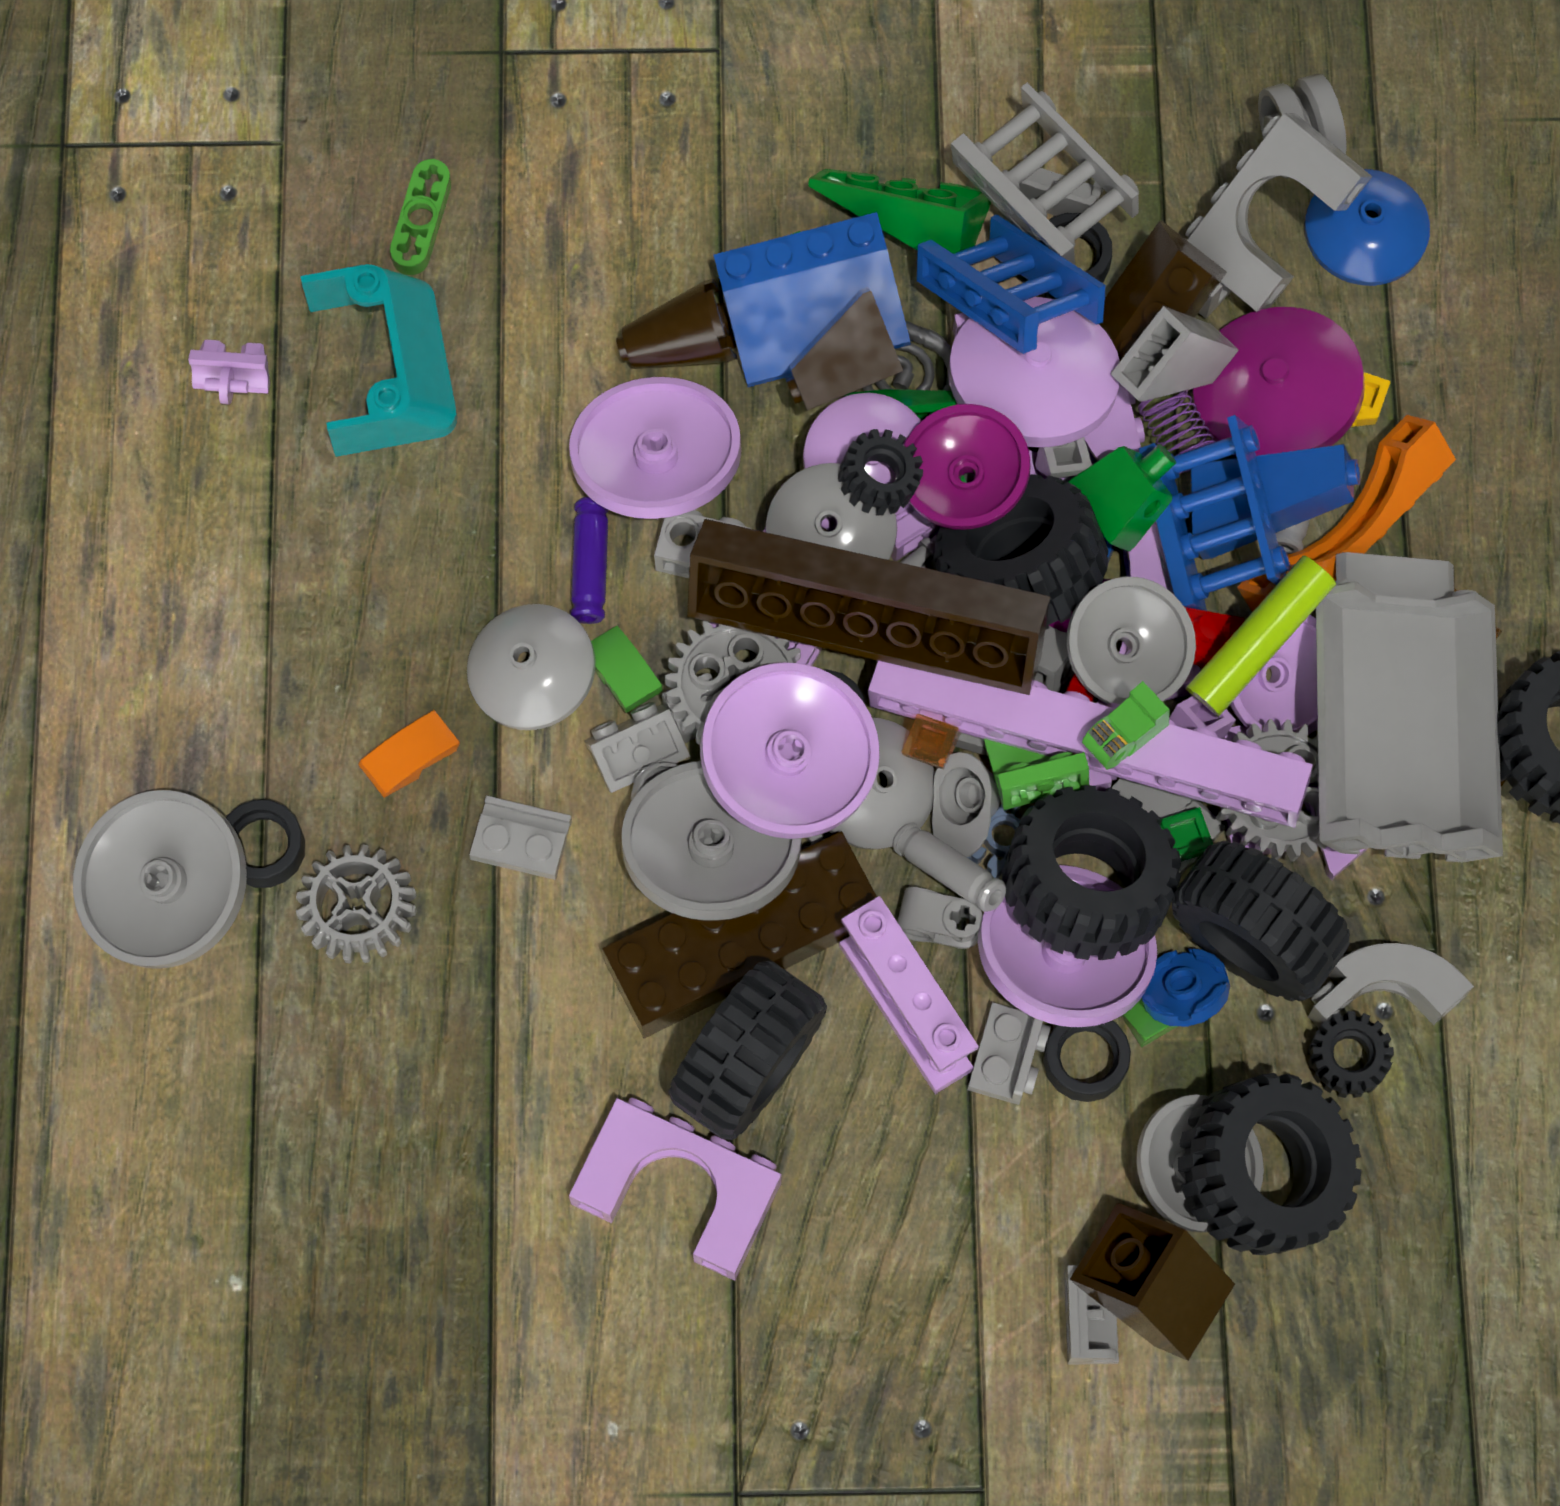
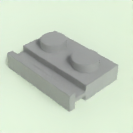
M486 796L484 809L480 816L469 854L470 859L556 880L572 817L554 811Z

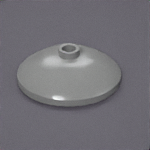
M825 463L808 467L788 479L774 496L766 520L767 533L882 559H890L897 538L896 514H890L887 508L883 516L876 515V507H872L869 513L863 512L861 510L864 503L860 500L854 507L849 502L853 493L850 492L844 495L841 491L844 482L838 481V474L841 470L839 469L840 463ZM827 517H833L838 522L836 529L831 532H826L821 528L822 521Z
M1119 577L1094 587L1077 604L1068 625L1067 651L1071 666L1079 681L1092 695L1107 704H1122L1129 697V692L1142 681L1161 701H1164L1183 685L1190 674L1195 658L1196 640L1191 619L1185 607L1173 593L1162 585L1145 578ZM1118 640L1123 641L1127 646L1125 655L1120 654L1116 649Z
M544 604L518 606L496 616L482 629L474 641L467 664L469 688L476 703L497 723L517 730L543 729L567 718L584 701L594 680L596 669L595 652L585 629L567 612ZM530 652V657L527 661L523 663L517 662L521 653Z
M872 718L879 740V765L872 788L856 812L845 822L829 831L833 835L842 831L849 845L870 850L892 847L896 833L906 824L915 823L921 828L932 810L934 800L933 785L935 773L926 749L906 728L881 718ZM879 772L885 774L888 779L885 788L881 787L877 782Z
M1189 1095L1164 1104L1149 1118L1139 1138L1137 1170L1143 1191L1160 1215L1170 1223L1188 1231L1206 1233L1209 1224L1206 1220L1198 1222L1191 1212V1209L1195 1207L1191 1196L1185 1198L1181 1185L1186 1183L1184 1172H1178V1157L1185 1154V1149L1179 1145L1182 1132L1192 1129L1188 1125V1118L1194 1109L1202 1107V1102L1207 1097L1205 1095ZM1252 1129L1246 1142L1245 1161L1251 1181L1260 1192L1264 1173L1263 1157L1260 1144Z

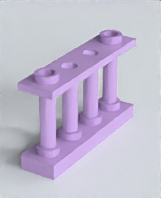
M878 896L842 918L841 922L850 936L839 943L840 949L934 1094L971 1073L974 1067L967 1058V1055L977 1050L979 1046L882 898Z

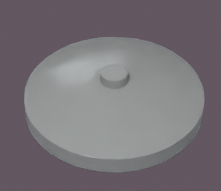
M701 761L676 766L650 780L635 795L623 820V860L636 887L661 908L691 919H732L762 908L776 898L788 885L796 871L800 858L801 838L787 839L765 835L748 828L733 818L720 805L710 790L704 776Z
M155 790L129 797L113 806L94 824L79 850L73 874V896L79 919L92 940L105 952L121 961L152 969L170 968L188 963L213 948L230 929L239 913L244 899L247 879L244 850L230 822L214 807L194 796L179 791Z

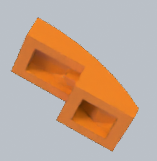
M433 710L384 741L361 759L358 765L385 798L419 779L423 769L456 752L460 742L436 711Z

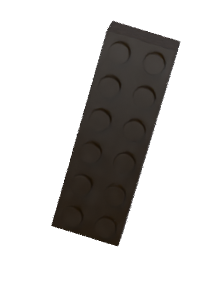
M841 831L800 851L799 862L792 879L776 898L762 908L740 917L725 920H698L673 913L603 947L604 962L643 1039L726 999L735 985L759 962H775L783 969H787L848 938L850 934L841 922V919L877 898V895Z

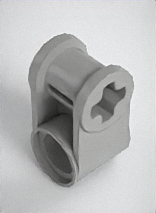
M908 887L904 891L897 923L909 940L932 942L958 949H968L978 943V932L983 914L977 904H972L966 899L939 894L925 888ZM961 917L969 919V924L966 925L965 930L957 929L956 924H959Z

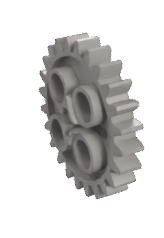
M703 621V634L700 636L690 629L688 631V640L691 645L677 642L676 653L681 658H669L668 668L675 673L665 675V685L674 688L666 692L667 703H678L672 709L673 719L686 717L682 723V731L687 733L696 728V743L700 744L703 726L708 713L717 697L729 685V680L736 679L742 674L760 666L773 663H796L801 658V650L799 648L787 650L790 645V640L776 639L774 636L719 624V627L713 628L708 621ZM748 649L755 652L757 658L750 662H741L735 655L740 650ZM711 668L718 673V676L711 681H702L697 678L696 673L701 669ZM713 695L709 701L704 702L701 700L703 696Z
M1269 719L1263 726V731L1253 723L1246 730L1247 736L1239 731L1232 738V742L1237 740L1254 742L1262 750L1278 755L1281 752H1290L1301 756L1306 763L1313 764L1309 784L1316 783L1319 787L1318 735L1313 739L1307 737V724H1304L1296 733L1292 730L1291 720L1287 719L1280 727V730H1277L1274 721ZM1308 787L1304 801L1314 808L1315 816H1308L1300 811L1296 828L1265 821L1262 818L1223 808L1216 816L1217 820L1229 819L1232 824L1226 831L1227 836L1239 831L1243 835L1240 840L1241 844L1246 846L1252 841L1256 844L1255 849L1262 853L1266 848L1271 849V857L1276 860L1283 855L1285 850L1290 861L1293 862L1300 856L1301 849L1309 858L1317 852V845L1323 849L1327 847L1320 843L1319 789L1315 787Z

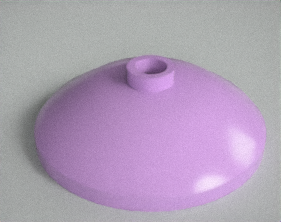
M858 393L843 397L825 408L813 422L804 444V469L825 463L841 464L852 441H856L857 437L862 433L868 436L870 430L878 429L880 437H882L885 429L893 431L892 439L897 440L901 434L907 440L910 433L921 421L906 405L886 395ZM869 461L865 464L866 472L876 481L884 484H891L896 481L895 472L887 464L879 461ZM909 502L904 508L900 506L898 512L895 513L896 516L907 510L911 503Z
M1308 616L1230 704L1238 719L1247 728L1255 723L1263 731L1265 723L1272 719L1277 730H1280L1282 724L1288 719L1291 720L1293 732L1297 733L1304 724L1308 725V735L1318 729L1316 618L1313 616ZM1268 667L1272 671V676L1269 681L1266 678V671Z

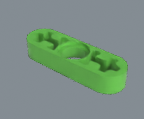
M436 159L424 160L414 168L390 246L393 265L397 271L404 275L419 274L428 266L450 194L451 178L449 169L443 162ZM432 174H436L439 181L433 183L430 198L425 196L427 192L425 180H429ZM417 209H427L433 214L431 221L421 226L413 224L409 217ZM411 236L415 237L417 255H412L410 260H404L403 253H407L410 249Z

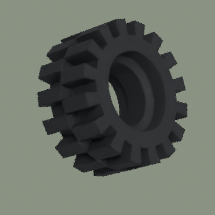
M878 429L870 430L868 436L865 433L860 434L856 441H852L840 464L839 469L841 470L838 474V481L844 482L841 491L844 495L850 492L853 493L849 502L854 507L859 500L862 501L864 506L861 511L869 513L872 507H876V515L883 516L887 508L890 514L898 512L900 506L904 508L909 503L923 476V469H919L923 463L921 455L913 457L917 450L915 445L912 443L906 448L903 445L906 437L901 434L897 440L892 439V430L885 429L882 437L879 436ZM869 461H879L887 464L895 472L896 481L891 484H884L874 480L866 472L865 464Z
M1347 1011L1345 1016H1341L1340 1013L1333 1015L1329 1021L1326 1020L1319 1027L1308 1048V1055H1310L1308 1065L1310 1070L1314 1069L1315 1071L1313 1076L1317 1083L1322 1081L1326 1085L1324 1090L1329 1093L1332 1090L1338 1091V1097L1346 1098L1348 1094H1353V1098L1361 1097L1364 1092L1369 1094L1383 1081L1393 1063L1390 1061L1394 1055V1047H1389L1391 1037L1389 1033H1382L1383 1025L1378 1020L1373 1024L1369 1021L1370 1015L1363 1013L1361 1017L1355 1016V1011ZM1343 1039H1354L1360 1042L1367 1052L1366 1065L1355 1071H1349L1340 1067L1333 1053L1336 1043Z

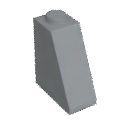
M1163 306L1111 372V375L1138 401L1143 402L1212 384L1239 349L1212 324Z

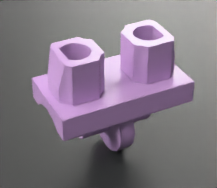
M204 340L200 350H190L189 364L192 369V387L194 389H205V391H219L221 404H231L233 392L269 393L270 378L267 355H265L264 346L261 343H246L242 346L241 353L226 352L225 344L220 341Z

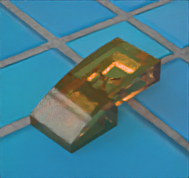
M917 714L902 750V755L944 769L961 735L959 727Z

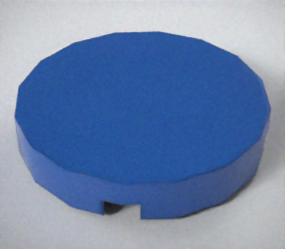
M1188 949L1189 953L1178 954L1177 950L1157 958L1153 976L1142 996L1145 1011L1155 1021L1168 1026L1181 1027L1205 1022L1217 1014L1228 1000L1230 983L1224 964L1214 954L1201 949Z

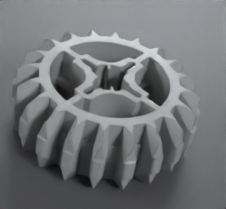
M345 844L342 850L344 857L337 859L333 851H328L326 853L328 865L324 867L320 862L313 861L312 868L317 876L304 875L302 877L303 885L309 890L297 892L296 898L298 902L305 906L297 909L296 914L299 920L307 921L301 927L304 935H315L312 945L316 950L327 945L326 954L330 959H334L343 950V959L345 963L349 964L354 960L355 952H360L362 961L368 963L371 958L370 950L376 949L378 955L385 957L387 951L384 944L387 941L396 947L402 943L396 931L404 933L411 931V924L405 917L416 915L415 905L408 902L414 900L417 895L414 888L406 887L411 882L410 874L408 872L398 873L401 864L397 858L386 863L387 855L382 849H379L370 858V849L368 845L364 844L360 847L358 855H353L351 847ZM353 874H368L363 880L356 883L343 879V877ZM387 885L392 891V903L386 918L383 919L379 916L377 909H375V904L382 896L380 891ZM330 888L338 899V904L331 911L333 916L325 923L322 919L321 909L323 899ZM345 894L351 900L357 898L359 901L360 897H362L368 913L362 908L356 910L355 906L352 911ZM355 925H365L370 929L368 932L355 935L340 933L341 930L346 932Z

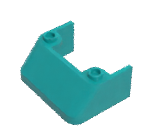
M371 264L301 276L310 312L354 304L364 307L384 304L397 377L381 380L370 388L366 399L369 415L326 422L335 457L431 440L450 434L456 427L458 417L437 304L432 287L423 280Z

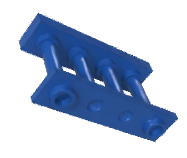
M999 215L991 217L990 240L952 254L933 240L918 244L917 282L1022 354L1037 349L1039 324L1075 310L1096 325L1103 322L1106 285ZM991 257H995L1003 262L980 272L970 266ZM1019 274L1029 280L1009 289H1004L997 284ZM1046 292L1057 298L1034 308L1024 302Z
M1236 415L1227 417L1231 437L1173 456L1176 464L1160 478L1172 494V501L1156 522L1173 593L1184 607L1207 611L1204 599L1209 597L1210 592L1264 574L1267 575L1269 581L1277 585L1286 575L1285 572L1290 571L1288 555L1284 547L1278 545L1255 451L1260 450L1257 433L1252 425L1248 426ZM1153 443L1139 448L1140 454L1145 457L1157 444ZM1236 453L1241 477L1186 496L1178 493L1175 479L1179 478L1180 472ZM1246 493L1251 517L1195 536L1192 533H1188L1185 518L1189 517V512ZM1253 534L1257 535L1262 557L1206 576L1197 572L1195 558L1199 557V552Z

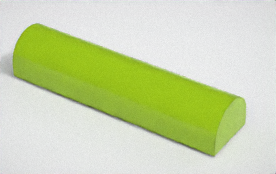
M1303 555L1185 689L1219 718L1336 586L1335 580L1319 564Z

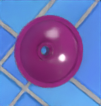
M959 404L940 409L922 420L913 429L904 444L907 448L913 443L917 448L913 457L921 455L923 461L919 468L923 469V476L909 502L919 514L939 526L965 530L989 525L1010 512L1026 490L1031 469L1027 443L1018 427L1008 417L992 408L976 404ZM965 473L976 475L974 480L968 483L960 480Z

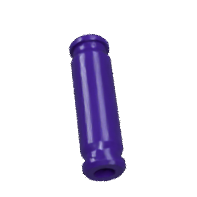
M583 497L575 503L577 515L574 518L571 589L573 609H571V616L579 623L595 624L605 618L603 606L606 602L608 518L606 513L609 510L597 504L590 497Z

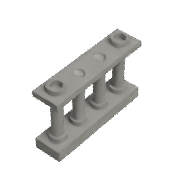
M1027 82L1021 87L1022 107L1024 110L983 143L976 142L974 144L963 133L951 143L953 163L1014 226L1075 265V240L1118 205L1132 218L1139 213V190L1130 177L1125 174L1120 176L1056 112L1055 104L1045 92L1040 91L1037 93ZM1034 122H1037L1051 138L1010 171L1003 170L1001 172L992 163V156ZM1064 149L1079 165L1039 198L1028 200L1020 191L1019 184ZM1092 177L1107 193L1067 226L1056 228L1047 219V212Z

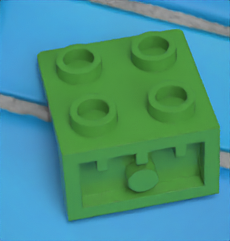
M983 739L1003 810L1034 803L1048 794H1052L1054 797L1056 790L1073 787L1074 791H1079L1081 786L1089 785V766L1084 752L1075 755L1071 752H1063L1049 757Z

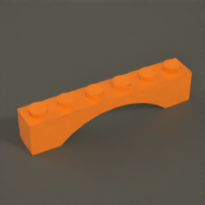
M1406 415L1379 442L1374 464L1366 484L1352 508L1338 525L1319 541L1301 551L1288 554L1290 569L1304 555L1319 564L1336 581V554L1344 552L1365 554L1406 511L1414 506L1416 500L1433 483L1438 481L1446 469L1456 460L1434 421ZM1264 574L1243 581L1237 588L1253 612L1276 585L1269 581L1267 575Z

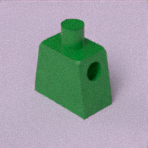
M1160 444L1145 457L1139 452L1122 446L1072 478L1069 483L1079 488L1082 494L1087 496L1102 534L1107 541L1130 552L1171 503L1172 494L1160 478L1176 464V460Z

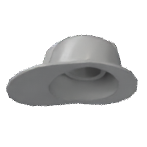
M958 752L948 755L940 762L935 772L932 829L935 837L964 856L970 857L985 842L989 832L991 817L996 814L1001 800L993 773L987 770L983 763L972 754Z

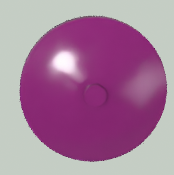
M1270 307L1243 315L1219 331L1239 351L1212 384L1193 388L1196 410L1201 413L1200 418L1205 421L1204 426L1209 428V434L1214 437L1213 440L1217 442L1231 437L1227 417L1236 415L1245 424L1254 427L1260 443V450L1255 451V454L1259 456L1327 447L1335 444L1349 430L1358 416L1364 398L1365 377L1362 360L1356 345L1350 336L1333 320L1303 308Z

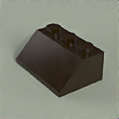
M1163 221L1158 222L1105 297L1103 322L1099 323V325L1112 340L1117 350L1119 361L1122 360L1163 306L1195 318L1227 273V271Z

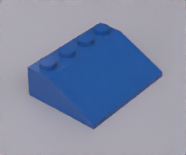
M877 212L714 254L747 387L793 375L790 364L859 290L866 287L872 291L894 349L911 345Z

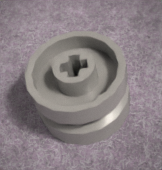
M1317 73L1299 78L1295 82L1293 89L1289 85L1282 83L1264 88L1259 93L1258 111L1262 132L1269 121L1276 115L1282 116L1283 113H1296L1346 154V131L1343 115L1335 92L1324 75Z

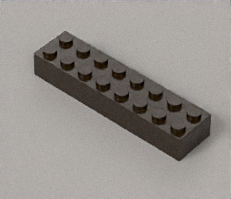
M704 519L690 553L687 617L1026 695L1031 693L1042 656L1050 596Z

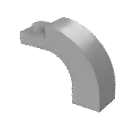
M1376 944L1356 950L1339 960L1329 975L1337 986L1330 981L1312 997L1311 1000L1316 1005L1311 1010L1308 1018L1319 1028L1326 1020L1329 1021L1333 1015L1340 1013L1359 996L1374 991H1387L1408 999L1435 1025L1459 1004L1474 986L1451 963L1431 951L1408 944Z

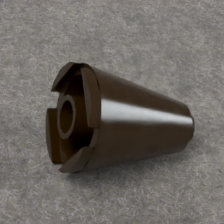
M715 279L704 280L622 327V336L616 338L622 361H630L633 368L724 363L736 360L737 354L732 349L737 347L725 303H716L714 293L720 292Z

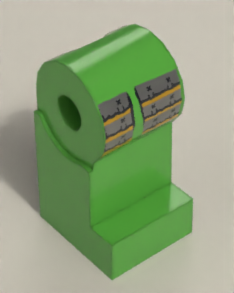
M1142 681L1129 692V697L1108 716L1098 721L1086 733L1082 743L1107 770L1111 769L1127 756L1133 755L1169 726L1170 709Z

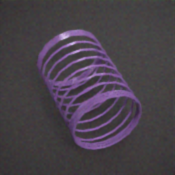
M1188 390L1179 392L1176 396L1156 404L1147 411H1142V409L1153 399L1143 401L1138 406L1139 413L1144 416L1143 420L1149 421L1147 427L1153 429L1151 435L1157 437L1156 443L1162 444V446L1181 437L1189 430L1201 428L1193 437L1185 439L1168 450L1170 452L1185 445L1193 438L1205 436L1198 444L1189 447L1178 455L1215 442L1213 440L1214 437L1209 434V428L1204 426L1205 421L1200 418L1201 413L1196 411V405L1191 403L1192 398L1187 395ZM1186 397L1190 398V403L1182 402ZM1188 404L1181 413L1164 420L1156 427L1149 426L1153 420L1170 413L1178 406ZM1190 405L1195 407L1194 410L1186 411ZM1192 412L1185 421L1168 428L1161 434H1153L1157 428L1172 422L1182 414ZM1195 412L1199 414L1198 418L1190 419ZM1158 414L1152 419H1145V416ZM1197 420L1189 429L1181 431L1165 442H1157L1162 435L1172 432L1188 421ZM1199 420L1203 422V426L1194 427ZM1203 428L1207 429V434L1198 435ZM1207 436L1212 438V440L1204 441ZM1191 469L1186 470V471H1183V472H1180L1179 474L1184 473V472H1188V471H1190Z

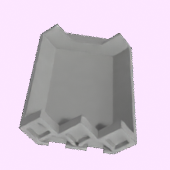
M1351 552L1336 554V586L1316 607L1320 843L1344 854L1358 855L1361 849L1374 848L1385 849V857L1419 859L1421 854L1433 852L1445 854V861L1461 863L1503 856L1500 749L1498 745L1497 724L1498 688L1495 605L1473 590L1454 592V565L1449 561Z

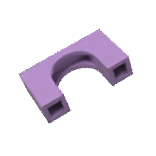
M616 1098L569 1194L571 1205L612 1223L632 1181L646 1165L668 1157L690 1160L707 1172L717 1191L714 1211L693 1253L694 1262L735 1281L781 1185L782 1174L775 1171L777 1166L758 1155H752L751 1159L743 1157L734 1152L736 1147L733 1144L717 1136H711L710 1140L704 1139L694 1134L695 1128L681 1119L670 1117L669 1121H665L652 1115L654 1109L642 1101L630 1098L628 1103Z

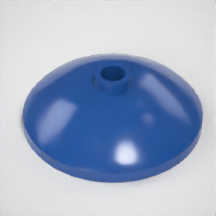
M1364 169L1372 178L1347 210L1334 211L1315 194L1313 195L1307 208L1304 230L1312 255L1325 270L1349 283L1375 286L1400 279L1419 263L1428 245L1430 221L1423 201L1406 182L1386 172ZM1368 210L1374 211L1378 214V217L1371 218L1365 212Z

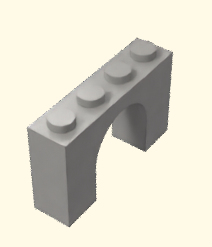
M1283 113L1282 116L1276 115L1269 121L1262 132V135L1265 137L1256 150L1250 149L1245 153L1236 166V169L1239 171L1230 184L1224 183L1215 192L1210 201L1213 207L1205 217L1199 216L1185 233V236L1188 237V242L1227 271L1221 282L1256 312L1261 309L1270 308L1294 278V276L1262 251L1250 234L1248 209L1256 191L1272 178L1287 176L1299 181L1334 211L1347 210L1372 178L1368 172L1296 113Z

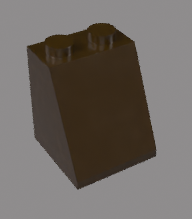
M868 287L859 290L790 364L793 375L785 378L795 404L804 401L807 410H810L903 371L872 291Z
M1120 1203L1116 1204L1070 1278L1076 1286L1154 1347L1187 1361L1191 1358L1235 1285L1230 1277L1186 1229Z

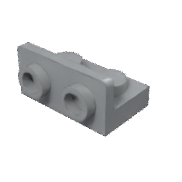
M654 702L648 703L631 712L632 719L619 725L616 724L615 720L609 721L591 730L593 737L586 739L584 742L587 749L591 751L610 793L634 783L635 777L646 766L662 762L677 763L690 757L669 708L663 705L656 707Z
M992 1002L967 1090L1019 1105L1023 1092L1032 1095L1039 1068L1031 1066L1035 1050L1044 1052L1051 1026L1042 1024L1043 1021L1021 1010Z

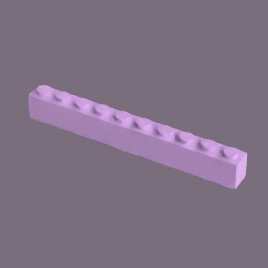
M878 661L868 689L870 707L1049 757L1063 752H1071L1073 755L1084 752L1089 769L1293 828H1296L1310 782L1313 764L1306 763L1297 754L1281 752L1278 755L1267 752L1254 742L1248 740L1232 742L1221 739L1211 730L1205 728H1194L1193 730L1175 726V723L1170 719L1169 726L1133 755L1127 756L1117 766L1107 770L1083 745L1082 740L1098 721L1108 716L1120 704L1110 703L1105 706L1090 702L1087 696L1078 692L1067 691L1065 694L1051 691L1044 684L1035 680L1030 695Z

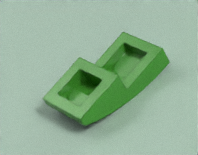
M618 626L591 641L596 659L595 672L602 683L607 684L625 713L663 692L662 684Z

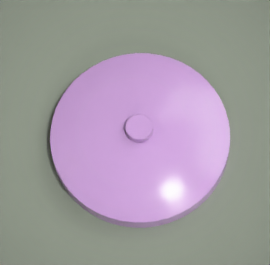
M1033 297L1024 302L1034 308L1053 299ZM1075 310L1039 324L1037 349L1022 354L969 318L954 339L948 366V377L952 394L958 405L976 404L992 408L1008 417L1018 427L1028 447H1053L1083 438L1106 419L1114 406L1120 383L1111 375V372L1120 361L1117 350L1106 331L1099 324L1096 325Z
M650 377L632 380L615 386L588 404L573 426L569 450L571 465L577 483L593 501L612 512L624 516L658 519L693 511L718 496L731 482L738 469L741 458V438L739 425L733 411L716 393L702 385L684 379Z
M786 662L760 666L742 674L720 693L713 703L703 726L700 757L704 776L710 790L720 805L733 818L748 828L765 835L798 839L828 832L845 822L856 812L871 790L876 778L879 765V740L874 721L860 697L842 680L829 672L810 665Z
M1059 865L1069 878L1083 887L1107 892L1123 889L1115 882L1098 873L1078 867ZM1005 897L996 909L984 912L978 932V949L984 970L991 983L1007 1001L1038 1020L1066 1027H1089L1107 1023L1124 1015L1136 1005L1145 993L1153 976L1157 960L1155 936L1147 944L1139 945L1137 951L1128 955L1121 956L1119 951H1117L1114 959L1098 960L1097 955H1090L1089 960L1074 958L1075 953L1064 950L1063 954L1051 950V944L1045 940H1042L1040 943L1028 934L1030 928L1027 924L1021 926L1012 914L1015 906L1010 907Z

